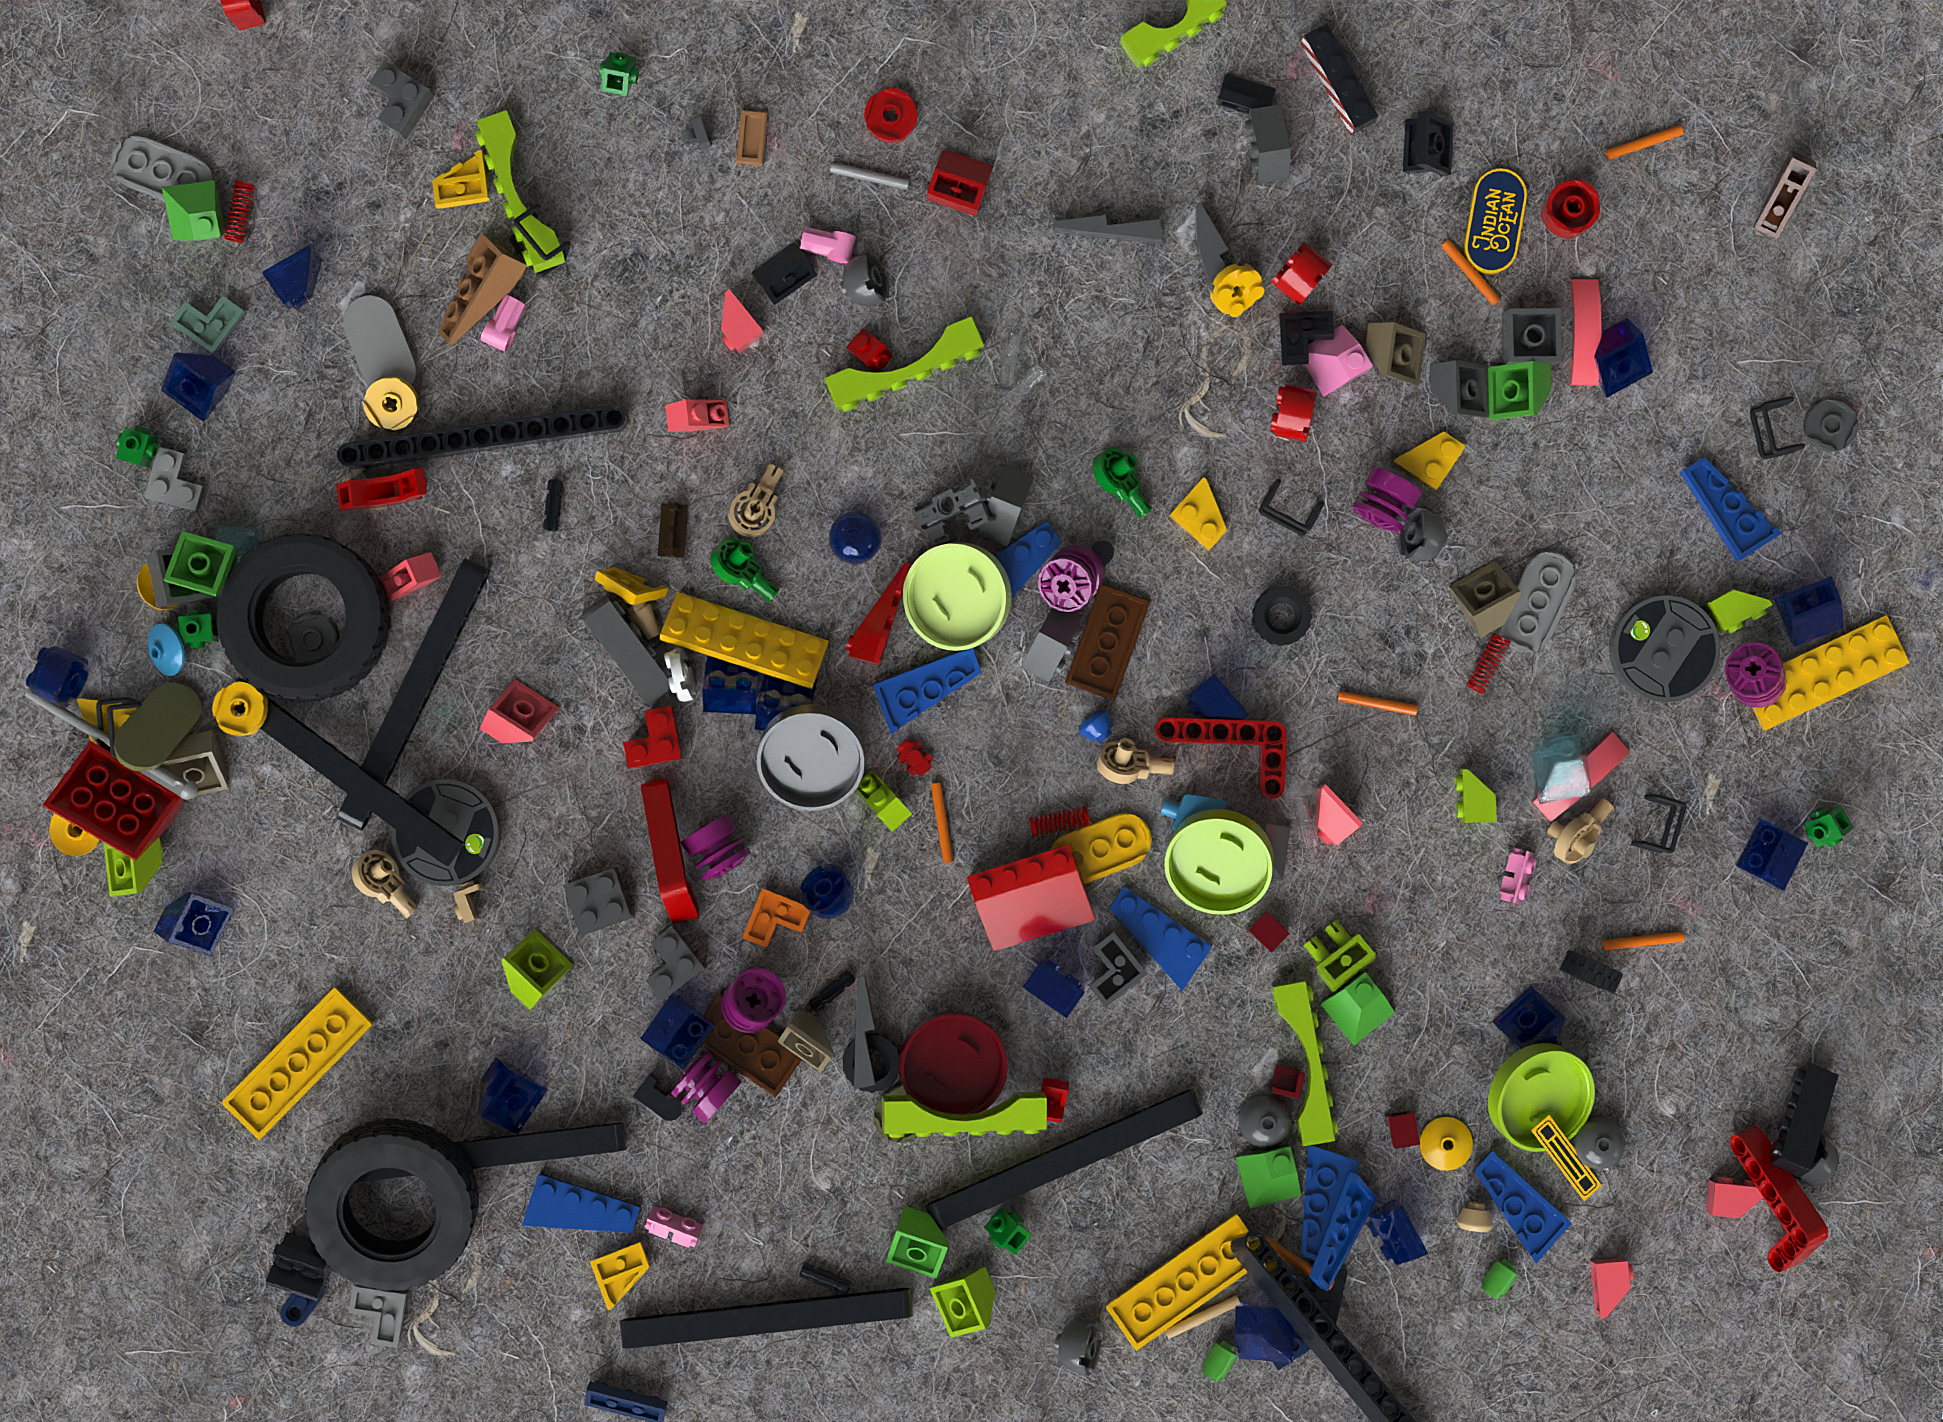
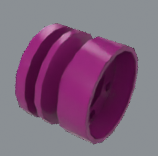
M1373 467L1364 483L1373 493L1359 492L1357 497L1362 502L1355 501L1351 509L1367 523L1379 529L1400 534L1404 526L1398 521L1407 522L1409 519L1408 515L1400 508L1414 509L1422 492L1407 480L1384 469Z
M1072 544L1063 547L1042 568L1038 577V588L1042 598L1049 606L1065 612L1079 610L1100 589L1104 581L1105 568L1101 558L1094 550L1084 545Z
M1751 642L1739 646L1728 657L1725 675L1733 695L1739 702L1748 707L1763 708L1772 705L1781 698L1786 690L1787 676L1781 658L1773 648L1764 643ZM1753 668H1758L1759 670L1756 672V676H1751Z
M728 814L711 822L680 842L689 857L699 854L703 856V859L697 863L695 868L699 870L706 865L709 866L710 870L701 875L704 882L708 879L721 877L739 866L751 854L748 847L737 853L735 848L745 842L743 838L730 841L728 838L737 830Z
M752 968L743 971L725 989L721 998V1011L724 1019L732 1028L740 1032L754 1033L763 1030L784 1008L786 991L783 983L774 973L763 968ZM748 999L751 1000V1005L754 1006L753 1008L749 1007L750 1004L749 1002H747Z
M709 1051L696 1059L678 1078L674 1090L671 1092L675 1098L683 1089L688 1092L681 1101L683 1105L693 1098L696 1099L698 1102L694 1106L692 1113L704 1124L742 1083L730 1070L720 1077L716 1075L721 1062L718 1060L710 1069L706 1064L714 1055Z

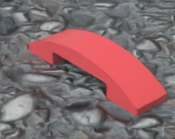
M1571 279V306H1573L1571 385L1597 386L1601 359V300L1598 279Z
M1613 732L1609 733L1592 748L1589 754L1532 802L1551 822L1602 780L1630 751Z

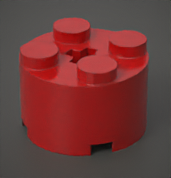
M1582 180L1561 182L1545 198L1542 205L1541 219L1547 229L1558 237L1566 239L1578 237L1585 233L1599 217L1600 203L1598 193L1589 183ZM1570 205L1574 207L1572 213L1568 211Z
M1303 242L1271 283L1300 306L1333 264L1309 244Z
M1285 384V387L1279 386L1276 406H1279L1280 410L1279 413H1273L1271 432H1275L1276 437L1307 443L1308 435L1306 434H1309L1317 390Z

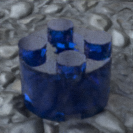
M52 646L49 649L43 647L37 655L38 662L34 671L26 679V686L31 688L32 694L58 706L68 707L71 704L67 702L71 698L77 699L85 686L88 671L84 670V664L89 665L88 660L58 646Z

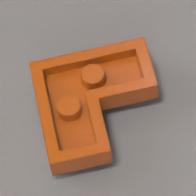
M762 888L742 938L767 948L777 923L802 933L812 907Z

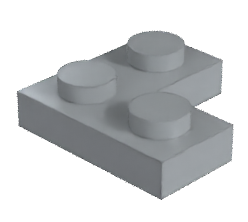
M159 447L144 498L198 512L205 487L180 480L186 454Z
M360 1285L353 1286L349 1313L375 1317L371 1344L394 1348L400 1346L408 1293L393 1290H376V1288L371 1287L370 1289Z

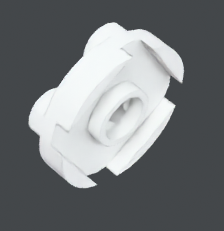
M678 648L665 653L666 665L668 669L671 668L672 677L669 678V686L672 693L677 694L680 702L695 700L693 695L696 694V687L692 668L688 667L683 661L688 659L685 650Z

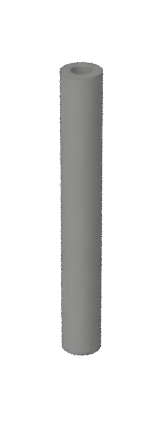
M832 162L830 168L831 173L908 190L910 181L909 179Z

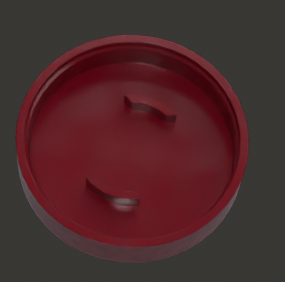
M944 1011L928 1016L909 1032L900 1050L898 1068L900 1079L907 1095H910L917 1102L932 1110L947 1114L965 1115L985 1111L996 1101L1006 1082L1008 1062L1001 1040L985 1021L975 1015L962 1011Z

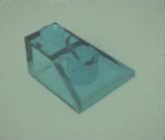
M1579 734L1551 739L1531 753L1539 804L1592 794L1585 744Z

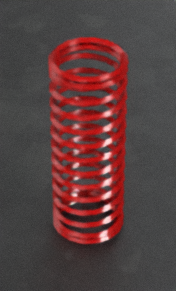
M235 181L234 186L236 188L233 189L234 193H232L234 197L231 198L233 202L230 203L232 206L229 207L231 211L228 212L230 214L227 221L229 225H226L227 229L225 232L227 234H224V239L243 243L245 240L244 236L227 231L246 234L244 231L229 228L236 227L246 230V227L229 222L248 225L247 222L234 220L230 217L249 220L246 217L232 214L238 213L249 216V213L236 211L232 208L251 211L249 208L234 205L241 204L251 207V204L234 199L252 202V200L238 197L234 194L254 197L251 194L241 193L236 190L254 193L255 185L243 181Z
M1492 634L1490 637L1489 645L1483 650L1485 654H1481L1483 658H1479L1478 666L1472 671L1474 675H1470L1472 679H1468L1466 684L1467 687L1481 694H1485L1486 690L1473 682L1479 683L1486 688L1488 685L1476 680L1474 677L1490 683V681L1476 673L1482 674L1489 679L1493 678L1479 669L1495 675L1492 671L1485 669L1481 665L1497 671L1496 668L1482 660L1490 662L1497 667L1499 666L1497 663L1490 661L1485 656L1501 662V660L1487 652L1504 658L1488 647L1506 654L1503 650L1496 648L1492 644L1498 645L1505 650H1508V648L1503 645L1510 646L1511 644L1509 640L1498 634Z
M1082 806V813L1079 807L1077 808V813L1074 808L1072 813L1068 809V816L1065 810H1063V816L1061 811L1058 812V816L1054 812V819L1052 813H1049V819L1046 813L1044 818L1040 814V822L1037 815L1035 816V821L1033 817H1029L1032 836L1036 837L1039 835L1038 826L1041 835H1043V826L1045 833L1048 834L1047 823L1051 834L1053 833L1052 823L1055 832L1057 833V823L1061 832V820L1064 830H1067L1066 820L1071 830L1070 817L1074 829H1076L1075 817L1079 828L1081 827L1080 817L1083 827L1085 825L1090 826L1087 807Z

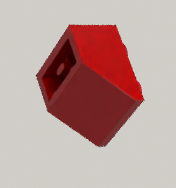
M943 149L926 193L927 200L977 217L994 166Z

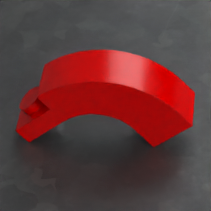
M413 468L386 477L347 480L336 484L340 511L398 505L423 499L422 496L427 494V479L424 476L423 468Z

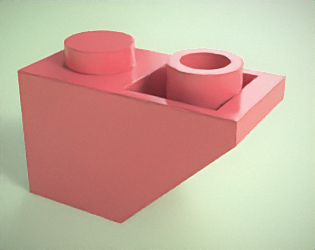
M685 399L665 405L668 431L690 432L729 427L726 400Z
M1718 1176L1717 1181L1709 1180L1706 1212L1713 1216L1740 1218L1762 1200L1763 1196L1751 1179H1744V1183H1735L1734 1178Z

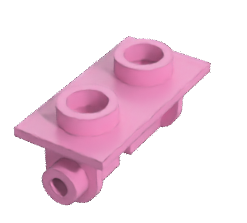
M1514 848L1513 853L1510 852L1506 871L1513 872L1515 875L1514 878L1504 876L1499 894H1501L1500 900L1511 902L1513 897V903L1521 905L1522 900L1527 899L1529 893L1527 881L1529 874L1532 875L1536 867L1534 853L1526 851V855L1523 856L1524 850Z
M653 1206L647 1218L645 1228L649 1230V1233L665 1239L669 1231L674 1233L671 1241L689 1248V1246L695 1247L703 1225L697 1223L692 1218H684L674 1214L666 1208Z

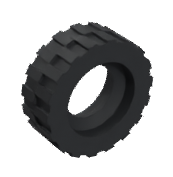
M1278 586L1267 590L1257 599L1252 610V624L1254 623V629L1256 633H1259L1260 638L1268 641L1269 644H1276L1278 646L1290 645L1301 639L1310 628L1312 619L1310 609L1312 608L1308 604L1307 598L1301 595L1297 589L1294 590L1288 586ZM1286 603L1293 608L1295 620L1289 628L1278 629L1270 623L1269 612L1275 604Z
M1571 950L1567 951L1560 967L1561 971L1615 994L1623 976L1621 972Z
M868 1032L866 1035L869 1049H876L884 1055L885 1067L881 1073L875 1075V1085L859 1089L863 1092L875 1093L890 1087L898 1078L900 1050L897 1048L896 1043L889 1039L888 1036L877 1032ZM855 1039L847 1046L842 1060L845 1077L852 1083V1086H854Z

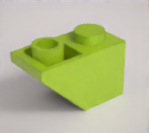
M1731 590L1704 605L1718 631L1728 630L1729 633H1732L1744 626L1742 621L1750 617L1754 621L1766 615L1765 609L1772 606L1770 600Z
M873 769L861 779L855 791L892 832L912 815Z
M1468 769L1458 770V775L1454 777L1455 791H1459V802L1455 804L1456 817L1460 818V823L1497 822L1496 795Z

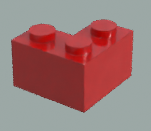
M673 706L646 710L645 716L649 737L623 742L628 769L684 759Z

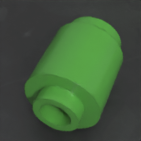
M1505 1258L1501 1262L1496 1259L1482 1279L1484 1283L1480 1288L1499 1300L1502 1295H1506L1518 1277V1274L1515 1272L1517 1267Z
M1222 1340L1221 1343L1215 1341L1202 1363L1204 1367L1201 1371L1213 1380L1220 1382L1222 1378H1226L1239 1355L1235 1353L1237 1348L1225 1340Z

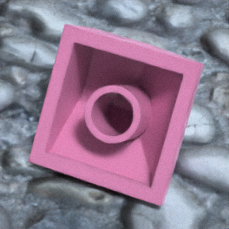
M1343 325L1334 329V339L1315 340L1308 344L1309 364H1304L1323 397L1368 372L1373 367L1360 343Z

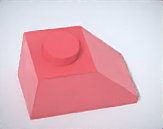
M728 289L725 292L721 330L725 336L721 339L730 351L736 349L740 354L762 337L764 332L732 291Z
M429 552L404 560L379 577V579L382 581L389 602H392L431 584L442 575L432 553Z
M1622 1257L1590 1260L1595 1314L1600 1318H1607L1629 1291L1630 1281L1634 1278L1632 1265L1628 1264V1261Z

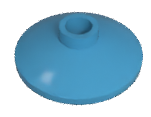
M160 623L153 626L147 641L151 661L160 673L166 676L176 675L182 670L185 662V650L182 640L177 631L168 624Z

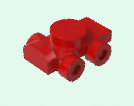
M907 739L897 747L900 753L896 757L902 764L906 761L910 764L906 769L912 777L916 773L921 777L932 768L929 763L933 759L927 752L923 755L920 753L919 750L923 747L917 739L914 742Z

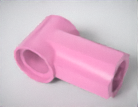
M805 227L800 250L827 256L832 261L847 264L852 258L856 237L840 231L830 233Z
M506 295L502 299L493 320L490 319L481 335V341L506 352L514 340L515 328L526 305Z

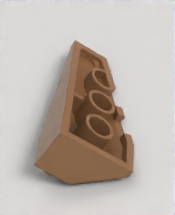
M484 233L479 235L466 258L465 264L469 265L464 279H458L456 287L459 288L456 300L449 303L438 334L449 345L456 343L503 299L523 277L524 270L527 267L516 254Z

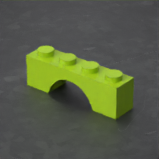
M1186 0L1187 13L1178 24L1170 28H1155L1143 21L1123 34L1120 44L1137 69L1142 65L1148 67L1159 59L1157 55L1166 50L1169 53L1181 44L1179 41L1187 35L1189 38H1192L1202 31L1201 26L1210 21L1213 24L1225 15L1223 12L1227 6L1226 1Z

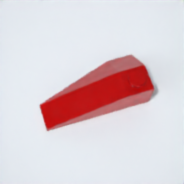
M905 562L860 624L855 636H849L845 650L850 651L848 655L850 658L880 667L911 563Z

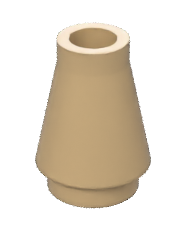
M638 603L626 609L629 614L627 617L634 622L647 640L661 633L650 603Z

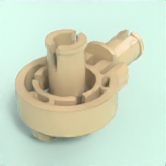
M768 464L752 497H750V494L755 486L754 483H750L746 491L738 494L732 501L728 511V518L733 529L740 535L757 537L764 534L772 525L775 518L774 505L778 497L774 495L768 506H766V503L781 475L784 473L779 467L775 474L771 476L776 466ZM736 504L739 505L738 508H737V510H736V513H739V511H740V514H738V515L736 516L737 521H736L735 515H734V508H735V505H736ZM765 520L768 521L767 525H766L765 527H763L762 529H759V530H751V529H757V528L759 527V525L762 526L763 523L765 522Z
M1122 738L1120 741L1109 742L1101 748L1097 759V770L1112 782L1128 784L1136 781L1137 778L1147 779L1149 773L1172 775L1174 759L1151 757L1146 750L1137 749L1132 740Z
M1600 799L1599 803L1589 814L1585 812L1580 814L1579 818L1571 821L1566 827L1558 821L1553 822L1547 834L1549 837L1557 840L1554 849L1555 856L1569 865L1589 857L1594 850V845L1598 841V834L1601 833L1602 822L1614 811L1613 805L1606 799Z
M371 850L356 859L352 867V879L356 887L363 894L377 897L382 904L390 901L405 918H408L415 912L418 906L403 891L402 886L405 882L399 877L398 866L389 854L380 850Z

